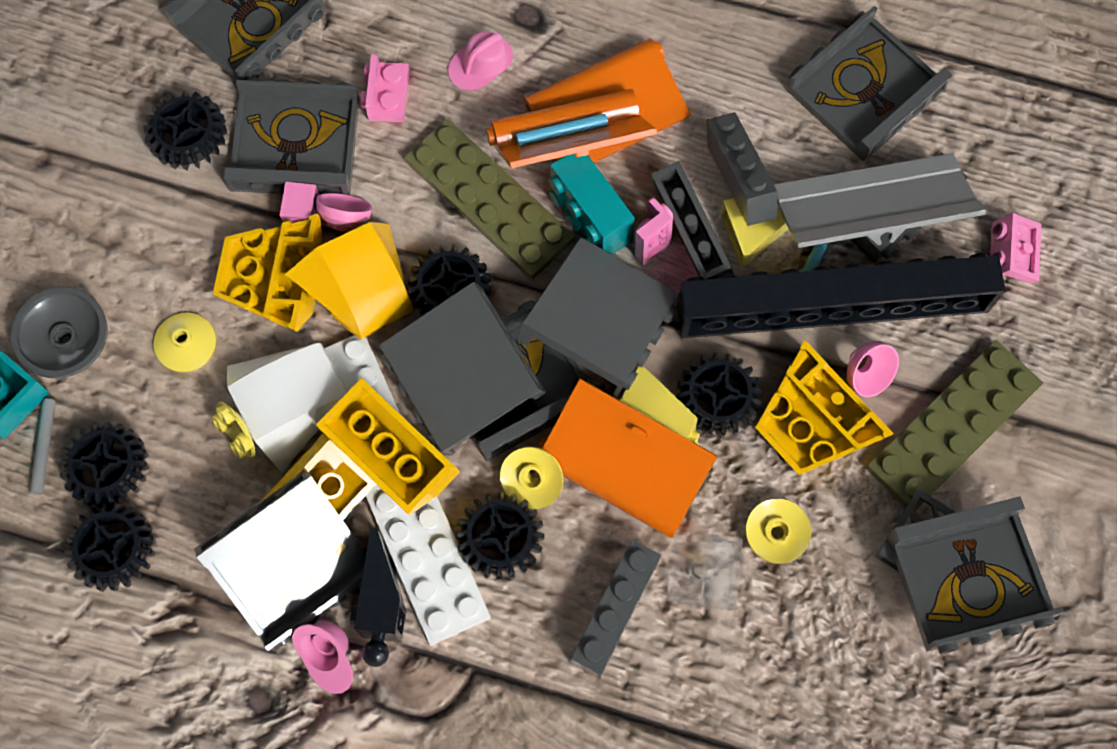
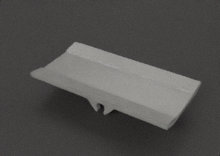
M954 153L774 185L777 190L778 206L792 239L798 248L868 236L877 245H881L880 237L886 232L890 233L887 238L890 243H893L905 229L986 215L987 211L983 204L977 200L963 176Z

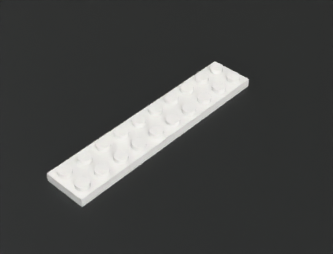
M352 336L324 348L347 392L363 378L400 414L366 337L360 340L356 336ZM375 484L365 496L430 646L491 619L470 569L462 559L464 556L462 552L458 551V542L437 496L408 515Z

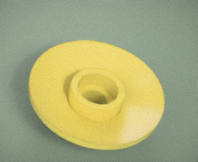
M188 312L175 314L166 319L157 329L153 341L154 352L161 364L172 371L182 373L195 371L204 366L213 356L217 343L216 333L209 321L198 314ZM181 335H187L185 342H177Z
M527 446L514 450L504 460L500 471V481L506 495L510 498L512 494H516L517 505L521 501L527 500L529 503L528 509H541L549 506L558 498L563 488L564 477L560 464L549 452L538 447ZM530 470L537 471L540 478H533Z
M770 499L760 503L753 509L747 519L746 538L749 546L757 556L771 563L784 564L796 560L806 551L811 540V524L806 513L798 505L785 499ZM774 528L780 529L783 534L782 538H774L771 530Z

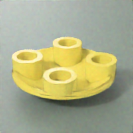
M218 402L216 406L217 414L211 417L214 426L220 433L225 431L233 440L229 443V446L238 459L244 456L254 457V440L246 422L233 408L224 402Z

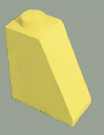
M734 198L723 201L720 214L740 267L746 266L788 230L778 203L776 219L747 226Z
M639 366L636 370V373H638L630 389L624 392L620 401L697 444L700 432L696 431L698 418L645 367L641 368Z

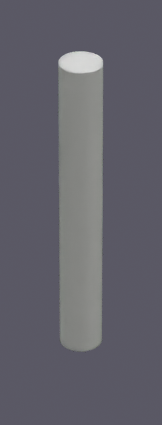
M43 399L29 490V493L43 494L56 401L53 399Z

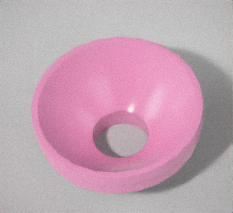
M323 193L316 198L318 214L325 221L326 225L338 231L356 229V227L368 221L372 213V205L355 196L341 193Z
M881 341L869 342L857 348L849 357L847 382L850 388L860 396L873 397L880 394L891 384L896 376L899 366L897 351L891 345ZM867 355L865 365L857 369L862 359Z

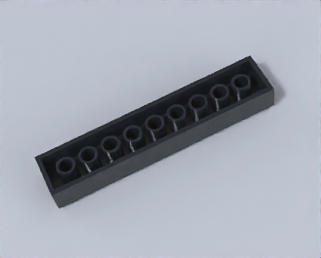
M977 253L968 258L956 259V256H944L935 261L915 258L906 263L894 264L892 261H882L874 266L863 267L862 264L854 263L839 269L820 266L812 271L799 272L798 269H787L779 274H768L764 271L751 273L749 276L736 277L734 274H725L717 279L707 280L704 277H691L681 282L677 310L681 339L989 313L1006 290L999 255L988 256L986 253Z

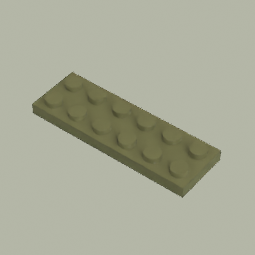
M449 119L445 120L404 157L405 162L531 280L575 241V235Z
M995 340L865 469L905 507L917 489L931 496L1044 382L999 341ZM919 499L914 507V512L924 503L922 500Z

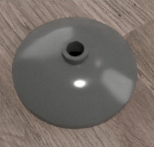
M71 287L50 288L31 297L17 312L11 328L12 349L20 363L36 375L46 378L73 376L88 368L101 354L108 335L107 319L101 306L86 292ZM65 336H71L67 343H62Z

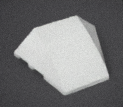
M321 343L227 366V388L242 418L246 422L256 444L281 473H285L297 454L307 448L309 445L308 441L319 430L316 424L347 393Z

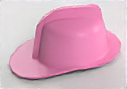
M483 31L476 33L469 39L467 45L450 60L448 67L449 78L459 89L467 91L479 90L511 65L513 59L512 48L498 32Z
M327 617L320 618L313 625L306 624L296 628L292 635L293 645L316 684L333 694L343 693L348 690L353 682V672L346 657L349 644L345 631L340 626L330 622Z

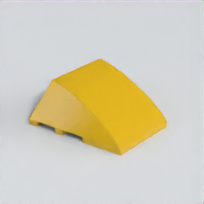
M310 215L309 219L295 223L286 221L282 223V226L267 230L259 228L225 237L213 295L297 332L312 316L316 300H311L304 289L294 281L292 283L288 281L284 275L316 247L323 244L320 215Z
M368 222L316 247L284 275L291 283L294 281L304 289L311 300H317L327 308L334 319L360 340L413 313V307L390 224Z
M806 340L802 343L796 358L788 368L782 383L776 393H774L755 427L799 476L894 434Z

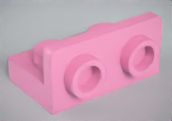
M371 54L370 64H365L364 81L368 82L367 91H362L361 107L366 109L369 121H405L409 64L379 62L378 55Z
M654 197L648 200L647 219L641 222L636 229L635 258L642 266L671 245L673 214L666 204H659Z
M1014 213L992 223L990 256L999 255L1003 276L1007 275L1029 284L1039 281L1042 224Z

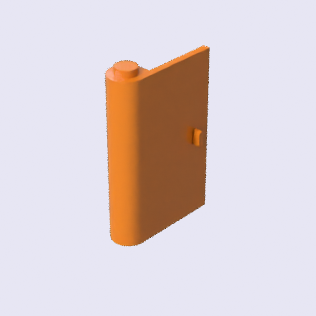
M651 38L523 98L526 111L532 112L633 89L640 116L657 129V132L691 116L664 60L665 52L659 41L654 42ZM647 137L589 150L590 154L588 156L596 163Z
M627 89L490 121V127L486 128V135L489 145H495L498 153L512 169L574 154L575 157L586 156L590 154L589 150L657 135V129L640 116L636 95L633 89ZM600 114H606L608 126L518 146L516 141V134Z
M581 378L549 437L544 436L537 446L555 457L561 466L565 478L671 539L679 529L691 503L718 455Z

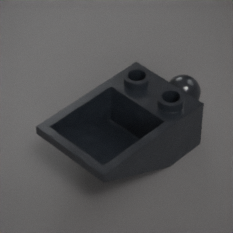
M370 528L358 604L352 605L350 624H355L354 630L363 639H371L362 650V657L365 663L372 667H379L385 664L389 657V649L384 641L402 643L407 610L385 542L377 529Z

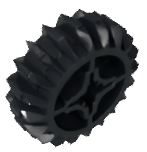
M184 90L181 97H177L172 92L170 100L166 101L161 98L160 103L162 105L160 107L152 106L154 115H146L148 125L143 126L144 133L146 134L145 142L150 147L152 155L158 158L162 164L166 165L169 163L171 168L175 170L181 164L183 169L188 171L190 164L194 163L195 167L200 169V161L205 160L211 163L209 155H219L220 150L218 146L225 145L223 136L227 135V128L224 125L226 120L224 115L221 114L219 106L216 103H212L208 96L202 98L195 91L190 97L189 93ZM199 116L208 120L207 128L199 124L197 120ZM165 133L171 135L173 139L172 145L164 142Z
M441 244L439 247L440 253L435 254L433 250L429 249L428 259L419 256L418 263L420 266H412L411 272L414 276L408 278V285L411 286L408 294L410 298H414L412 301L414 309L420 308L419 313L421 317L440 305L429 297L433 296L434 299L442 298L445 300L451 297L449 289H446L447 276L450 277V282L453 283V295L472 282L481 286L487 295L491 294L492 289L488 285L491 282V275L485 273L487 265L484 262L479 263L480 258L477 253L469 257L470 253L467 247L459 253L455 244L452 245L451 251H446L445 247ZM451 267L461 268L467 271L469 275L466 272L457 273ZM439 269H441L440 275L436 278L430 279V282L427 283L430 276Z
M716 352L713 354L712 361L706 355L701 356L700 364L692 361L689 366L691 371L683 370L681 377L684 380L678 381L677 389L682 392L677 393L676 398L698 418L697 432L703 426L708 428V437L712 436L714 429L718 430L721 438L725 437L727 428L733 435L738 433V426L747 429L749 426L748 419L755 420L757 417L754 409H760L762 402L757 399L761 397L762 389L755 387L760 381L759 377H749L753 368L749 366L742 369V358H739L736 363L730 362L732 358L730 353L726 354L724 360H720V356ZM719 374L718 379L714 382L697 383L705 376ZM729 377L739 384L743 394H740V390L734 389L730 385ZM720 384H722L721 392L723 398L720 399L718 407H716L717 398L715 392L718 391ZM694 395L699 396V400L705 401L709 405V413L705 412L698 405ZM742 407L732 415L719 416L720 411L724 408Z
M105 421L102 429L97 423H92L91 432L89 433L84 428H80V435L82 437L78 440L75 437H69L70 442L73 444L72 448H62L63 453L68 456L67 459L59 461V465L65 468L60 473V478L67 481L64 488L69 492L73 491L72 497L77 501L83 499V503L89 507L95 503L101 509L102 504L107 503V501L114 507L118 503L119 497L125 502L129 501L130 498L127 492L130 490L135 493L139 492L140 489L135 485L136 482L146 481V477L140 472L150 469L149 464L142 461L149 456L145 449H141L144 446V442L140 438H135L136 433L132 429L125 431V427L120 423L113 428L110 422ZM113 443L124 445L127 451V460H123L115 455L116 451L113 449ZM96 447L95 451L92 454L88 455L89 452ZM108 460L111 462L107 467L104 465L105 469L101 470L99 468L102 463L105 464L104 461ZM82 470L93 473V480L96 481L95 488L86 486L82 477ZM119 474H122V476L116 482L113 483L114 478Z
M504 492L498 493V501H493L489 493L485 495L487 504L482 505L480 500L475 499L474 505L477 510L473 511L470 508L464 510L465 515L470 520L459 519L458 525L466 530L456 532V538L465 541L460 543L457 548L459 552L469 551L462 558L464 563L476 560L471 568L474 573L485 567L483 571L485 579L490 577L492 570L496 571L497 581H502V571H508L510 579H514V568L518 567L520 572L525 574L527 567L524 561L526 560L533 565L537 562L531 552L542 553V546L535 542L545 539L544 533L536 532V530L543 527L542 520L532 521L537 516L536 509L525 512L529 505L527 500L521 501L518 506L516 505V494H512L508 502L505 501ZM499 512L512 514L520 519L523 524H507L502 521ZM489 516L491 521L490 528L481 533L480 537L473 539L478 524L485 517ZM495 523H498L499 529L502 530L503 534H509V536H505V550H503L501 542L497 538H492V536L496 537ZM528 533L525 546L516 556L512 557L510 553L511 544L513 541L520 539V535ZM477 548L496 549L500 553L502 561L486 558Z
M103 503L101 512L95 507H90L91 516L89 518L79 515V521L82 524L79 527L76 525L70 526V530L75 533V536L65 538V542L73 546L64 551L66 557L72 558L67 564L68 568L76 570L74 577L79 581L84 580L85 586L92 588L96 585V589L104 592L108 586L110 590L118 591L120 582L125 587H131L130 577L134 576L138 580L142 579V574L138 570L141 566L149 569L151 565L145 561V558L155 556V551L147 548L156 543V539L153 536H149L153 530L152 526L144 524L146 517L141 513L136 515V510L131 506L124 510V506L121 503H116L112 509L108 503ZM122 523L128 525L131 530L125 533L123 531L112 533L107 528V525ZM95 534L96 538L94 543L88 547L92 536ZM108 539L115 543V545H111L114 547L111 551L112 555L105 551V549H110L107 547L110 543ZM133 547L130 557L125 561V553L129 548ZM107 560L109 564L113 565L114 570L107 572L95 571L90 564L96 561L101 563Z

